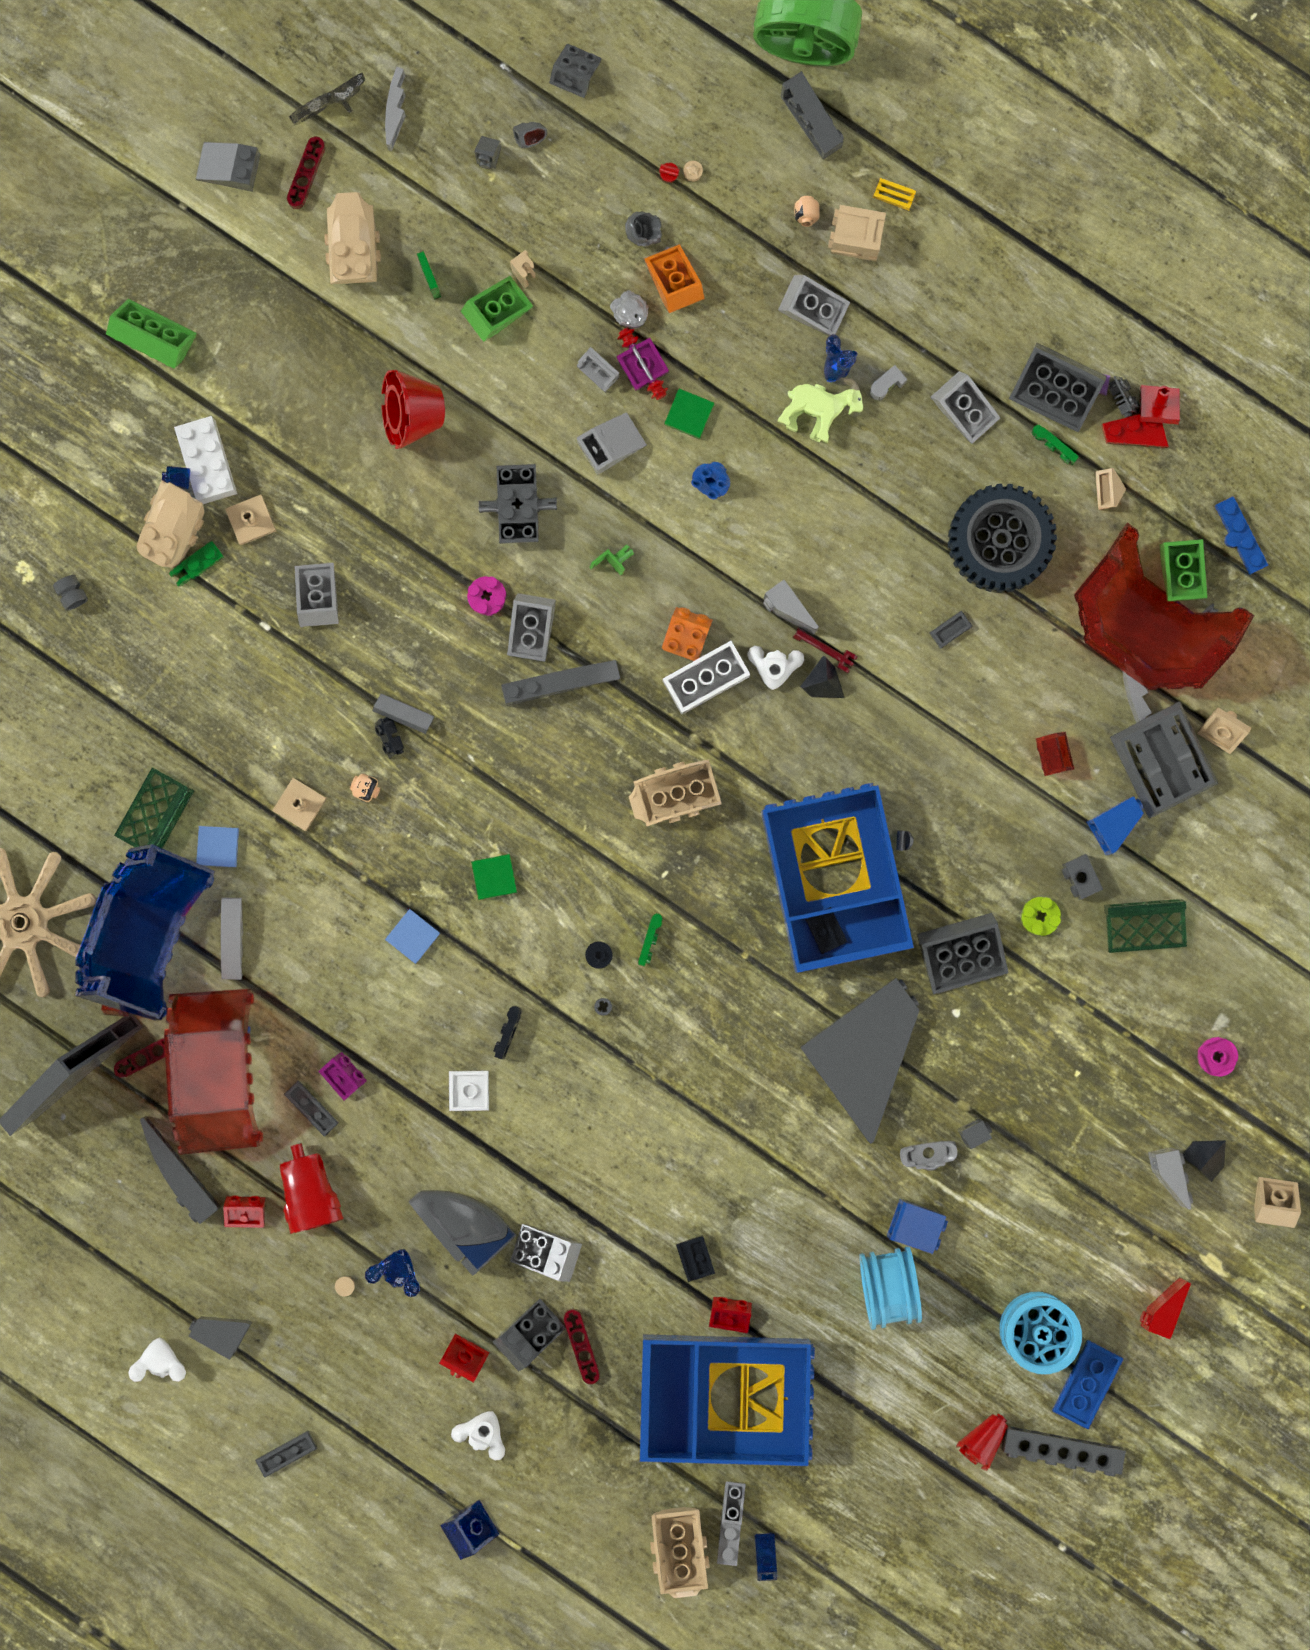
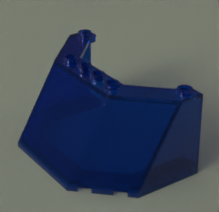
M150 844L130 848L126 853V861L124 863L120 862L113 871L112 876L114 878L110 883L106 881L101 889L75 959V966L79 967V970L75 972V983L79 985V988L75 991V996L156 1021L162 1020L168 1012L167 1004L164 1001L163 980L166 976L165 969L167 963L171 961L173 956V946L179 939L178 932L186 920L185 915L201 893L213 885L215 871Z

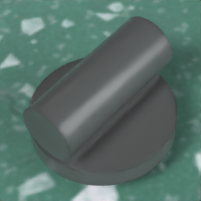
M897 830L896 850H909L914 842L913 836L909 831Z

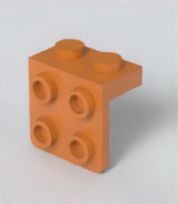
M676 607L662 649L692 661L699 659L713 620L704 614L692 613L687 608Z

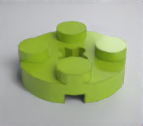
M1035 897L1025 903L1021 913V922L1028 932L1034 935L1045 936L1057 929L1061 923V912L1058 905L1050 898ZM1038 911L1046 914L1043 922L1036 919Z

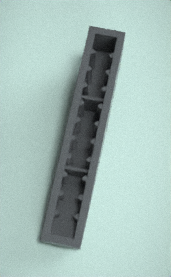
M616 660L531 677L502 684L501 686L505 703L509 706L619 680L620 675Z
M147 1116L141 1118L140 1122L153 1158L163 1177L177 1196V1202L180 1206L186 1207L190 1213L188 1215L195 1223L197 1221L199 1224L203 1223L219 1210L221 1206Z

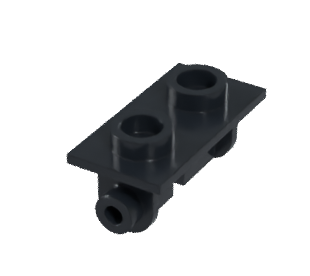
M387 717L376 721V734L380 736L383 742V751L388 755L389 759L396 754L404 753V746L400 736L392 737V734L398 732L394 721Z

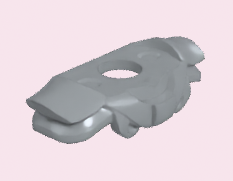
M954 1141L917 1144L900 1150V1159L903 1165L928 1171L944 1166L946 1162L954 1161L957 1158V1147ZM927 1147L934 1150V1155L931 1158L923 1156V1151Z

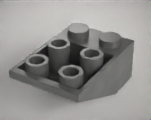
M539 1299L506 1328L493 1343L519 1372L526 1368L566 1327L546 1304Z

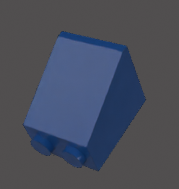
M1133 796L1125 799L1087 821L1089 828L1106 856L1115 853L1144 814L1142 811L1144 807L1138 798L1135 799Z
M899 1199L886 1236L892 1241L933 1254L934 1250L937 1251L940 1246L941 1239H939L941 1231H945L948 1221L945 1220L946 1216L941 1213Z

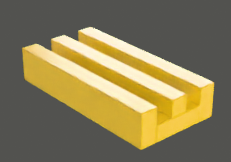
M880 178L873 198L909 211L916 191ZM882 185H883V186H886V187H889V188H892V189H894V190L903 192V193H905V194L911 195V196H907V195L901 194V193H899V192L890 190V189H888V188L882 187ZM879 191L906 200L908 204L879 194Z

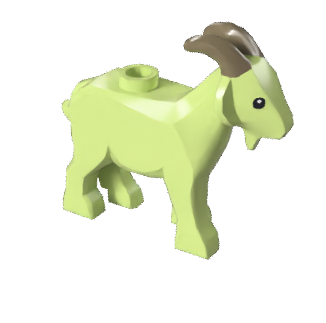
M851 378L843 379V384L850 386L851 389L835 395L826 392V388L815 384V386L810 384L798 385L792 391H788V396L792 399V402L785 408L778 422L785 424L786 429L797 433V418L805 412L817 418L813 431L810 434V439L817 442L822 440L828 443L830 425L846 405L850 407L849 415L852 412L860 413L863 411L862 395L858 384Z

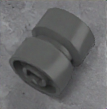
M75 574L66 576L53 584L57 596H62L60 601L66 611L75 609L88 601L84 590L79 589L81 584Z

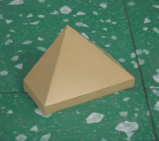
M1114 468L1095 471L1098 510L1117 507L1126 488Z

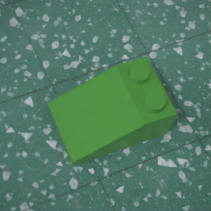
M508 276L469 299L461 309V313L484 342L533 308V305L513 278Z
M1203 539L1164 542L1160 544L1161 567L1167 600L1179 601L1207 598Z

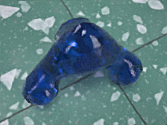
M831 334L826 339L827 357L824 363L825 380L829 383L846 378L858 355L856 351L852 350L841 351V340L836 334Z
M400 1249L391 1253L380 1263L370 1266L365 1271V1279L368 1283H377L383 1275L385 1281L393 1288L404 1285V1294L410 1298L417 1296L420 1292V1284L415 1276L412 1260L406 1249Z

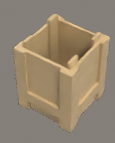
M840 205L839 209H835L834 217L837 218H833L832 226H835V232H831L828 248H831V254L876 261L880 250L886 213Z

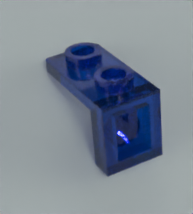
M167 466L166 472H162V481L170 482L181 489H189L191 469Z
M773 1533L756 1534L757 1581L777 1580L775 1536Z

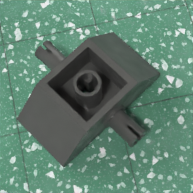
M536 464L497 466L498 498L493 501H479V513L497 512L500 544L539 542L538 512L540 510H557V498L539 499L537 495ZM516 502H520V504H523L520 506V509H516V507L513 505H515Z

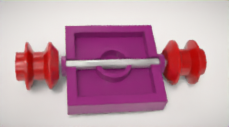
M623 329L619 332L620 336L617 340H623L622 348L629 349L616 356L634 390L637 391L650 384L647 392L652 391L651 399L656 398V400L664 398L667 395L668 388H663L662 384L664 381L657 379L669 373V370L651 338L636 345L639 337L633 336L634 329Z

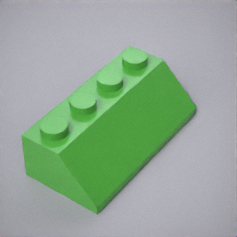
M127 299L110 315L106 335L174 369L184 360L197 334L130 299Z

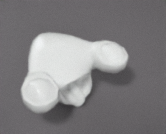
M759 646L751 647L747 653L748 659L757 668L763 682L771 690L780 687L791 673L802 666L804 662V655L799 650H793L788 655V660L786 655L779 650L767 653V656L764 658V651Z
M160 1337L149 1344L140 1359L129 1370V1377L134 1382L141 1381L146 1374V1370L161 1378L169 1375L173 1381L177 1382L183 1380L186 1375L185 1367L177 1359L169 1344Z
M493 1411L484 1412L469 1422L456 1425L452 1429L451 1437L454 1441L461 1443L469 1436V1444L473 1446L474 1450H486L490 1446L488 1453L491 1459L496 1461L504 1457L505 1447L501 1440L499 1421Z

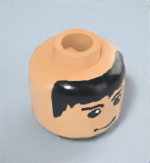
M803 196L796 201L794 211L795 220L798 223L809 227L819 220V202L812 196Z
M364 773L355 776L350 786L352 795L365 802L371 801L372 798H377L381 789L378 787V780Z

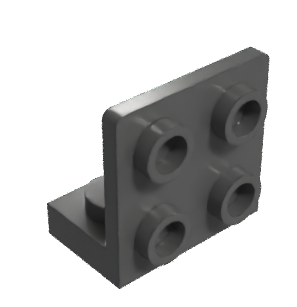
M566 44L553 65L549 83L585 98L590 80L601 63L602 58L576 46Z

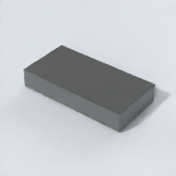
M961 610L929 634L941 649L973 626Z

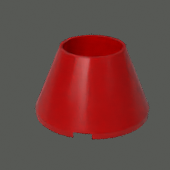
M398 370L387 371L381 394H385V405H381L383 425L389 443L395 445V449H402L443 426L445 420L444 396L441 388L436 384Z

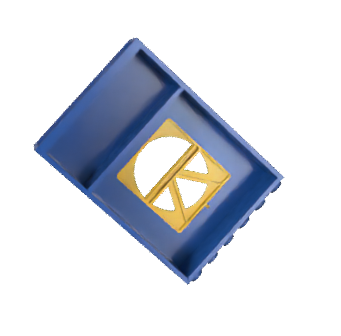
M873 783L861 785L858 790L850 787L842 789L839 794L831 791L823 793L820 798L812 795L804 797L801 802H796V799L785 801L783 806L777 807V803L764 807V810L761 811L795 973L914 948L879 785L873 786ZM826 828L838 829V835L831 856L812 838L813 833ZM849 835L858 846L859 851L839 855L845 836ZM807 843L821 859L801 863V853L804 844ZM861 859V870L856 882L842 893L826 894L820 892L807 881L803 874V871ZM834 912L847 943L821 954L805 919Z
M643 1334L640 1462L808 1466L809 1460H812V1448L809 1440H813V1428L809 1424V1420H813L812 1404H810V1400L814 1399V1387L810 1384V1379H814V1367L811 1364V1359L815 1358V1347H813V1344L810 1343L809 1339ZM741 1366L740 1427L723 1421L716 1414L711 1403V1390L716 1379L728 1369ZM749 1367L760 1369L768 1375L767 1378L749 1387ZM771 1384H775L778 1393L776 1408L772 1412L749 1398V1396ZM748 1407L765 1416L767 1420L759 1425L748 1427Z

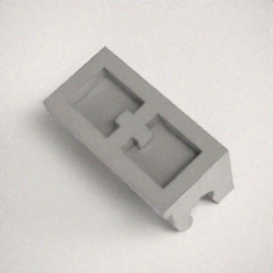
M591 347L578 361L577 368L604 392L619 378V372Z

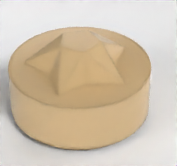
M689 161L685 164L683 173L687 180L694 182L702 177L703 168L699 162Z

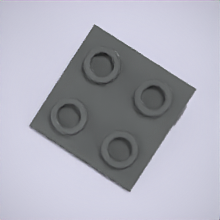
M1114 376L1115 380L1109 383V390L1112 396L1117 395L1114 397V400L1124 397V399L1116 403L1117 405L1122 404L1118 406L1121 415H1124L1126 418L1131 416L1132 412L1138 413L1137 407L1140 405L1136 397H1132L1129 392L1131 389L1127 379H1123V377Z

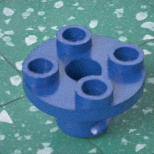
M712 462L696 467L692 475L691 484L714 500L727 493L730 487V479L726 473L727 469L723 464Z

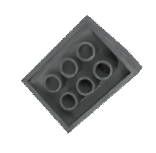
M1036 343L1009 399L1079 433L1105 383L1106 375L1042 344Z
M992 913L917 934L933 995L1008 974L998 922Z

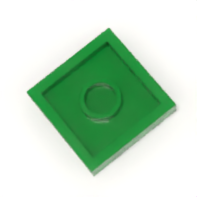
M424 251L417 253L420 266L434 300L440 298L441 294Z
M679 388L664 425L700 440L715 403Z
M510 854L471 861L478 900L517 893Z

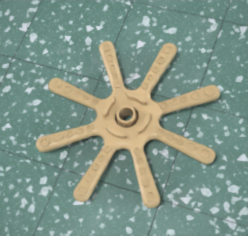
M0 848V877L7 893L6 902L0 905V939L3 942V947L0 951V976L13 950L22 949L26 953L36 994L43 998L49 995L50 989L36 953L35 947L39 941H47L83 962L89 961L92 956L88 948L49 931L48 921L56 916L92 907L96 904V897L94 894L88 893L51 908L41 906L40 897L61 862V856L57 852H51L48 855L31 893L25 897L20 896L16 890L5 849ZM20 917L25 920V925L22 928H19L17 925Z

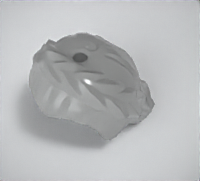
M627 290L623 292L620 298L615 299L610 304L614 318L620 325L635 329L641 327L646 322L649 307L640 295Z

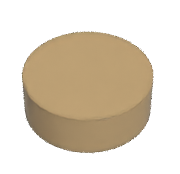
M349 1276L340 1277L335 1283L337 1294L343 1297L351 1295L355 1290L354 1280Z

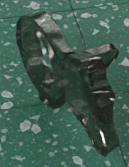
M364 73L357 74L334 90L309 101L293 112L289 119L294 125H299L316 116L333 103H340L348 113H351L353 110L348 101L360 91V86L366 80Z

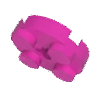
M484 576L476 579L469 586L467 599L470 607L475 612L491 616L503 608L506 600V591L503 584L496 578ZM483 592H491V600L487 601L486 599H482L481 596L484 595Z
M1212 1037L1204 1041L1198 1048V1063L1202 1070L1209 1075L1225 1076L1234 1070L1238 1061V1051L1229 1040ZM1216 1051L1217 1053H1222L1223 1055L1220 1058V1062H1218L1217 1060H1213V1056H1215L1214 1053Z

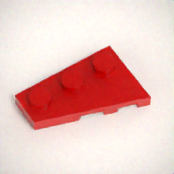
M1140 414L1106 422L1101 425L1106 444L1169 447L1163 423L1140 421Z

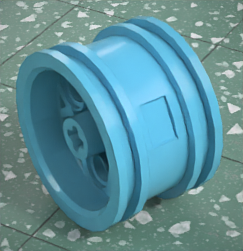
M905 1247L902 1252L900 1248H895V1253L875 1255L874 1252H869V1257H865L864 1253L859 1254L863 1293L871 1330H875L876 1325L886 1328L888 1323L906 1321L907 1325L912 1324V1320L921 1323L922 1310L919 1286L910 1247Z
M1044 1292L1022 1294L1007 1305L1001 1316L999 1329L1002 1344L1007 1353L1029 1372L1036 1374L1059 1372L1068 1367L1080 1351L1082 1330L1078 1318L1066 1304L1051 1294ZM1054 1308L1060 1312L1056 1320L1048 1315ZM1031 1309L1037 1310V1316L1034 1319L1028 1318V1312ZM1016 1325H1021L1020 1335L1014 1334ZM1060 1330L1064 1331V1338L1056 1340V1333ZM1026 1344L1033 1345V1350L1030 1353H1024V1346ZM1047 1351H1054V1354L1047 1358L1043 1355Z

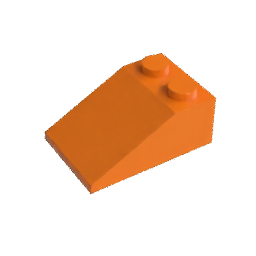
M680 244L644 259L661 300L669 313L704 299L702 283Z

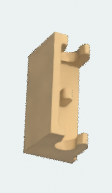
M524 250L510 261L512 273L524 288L528 287L527 274L530 273L534 279L536 278L533 271L534 264L528 257V252Z

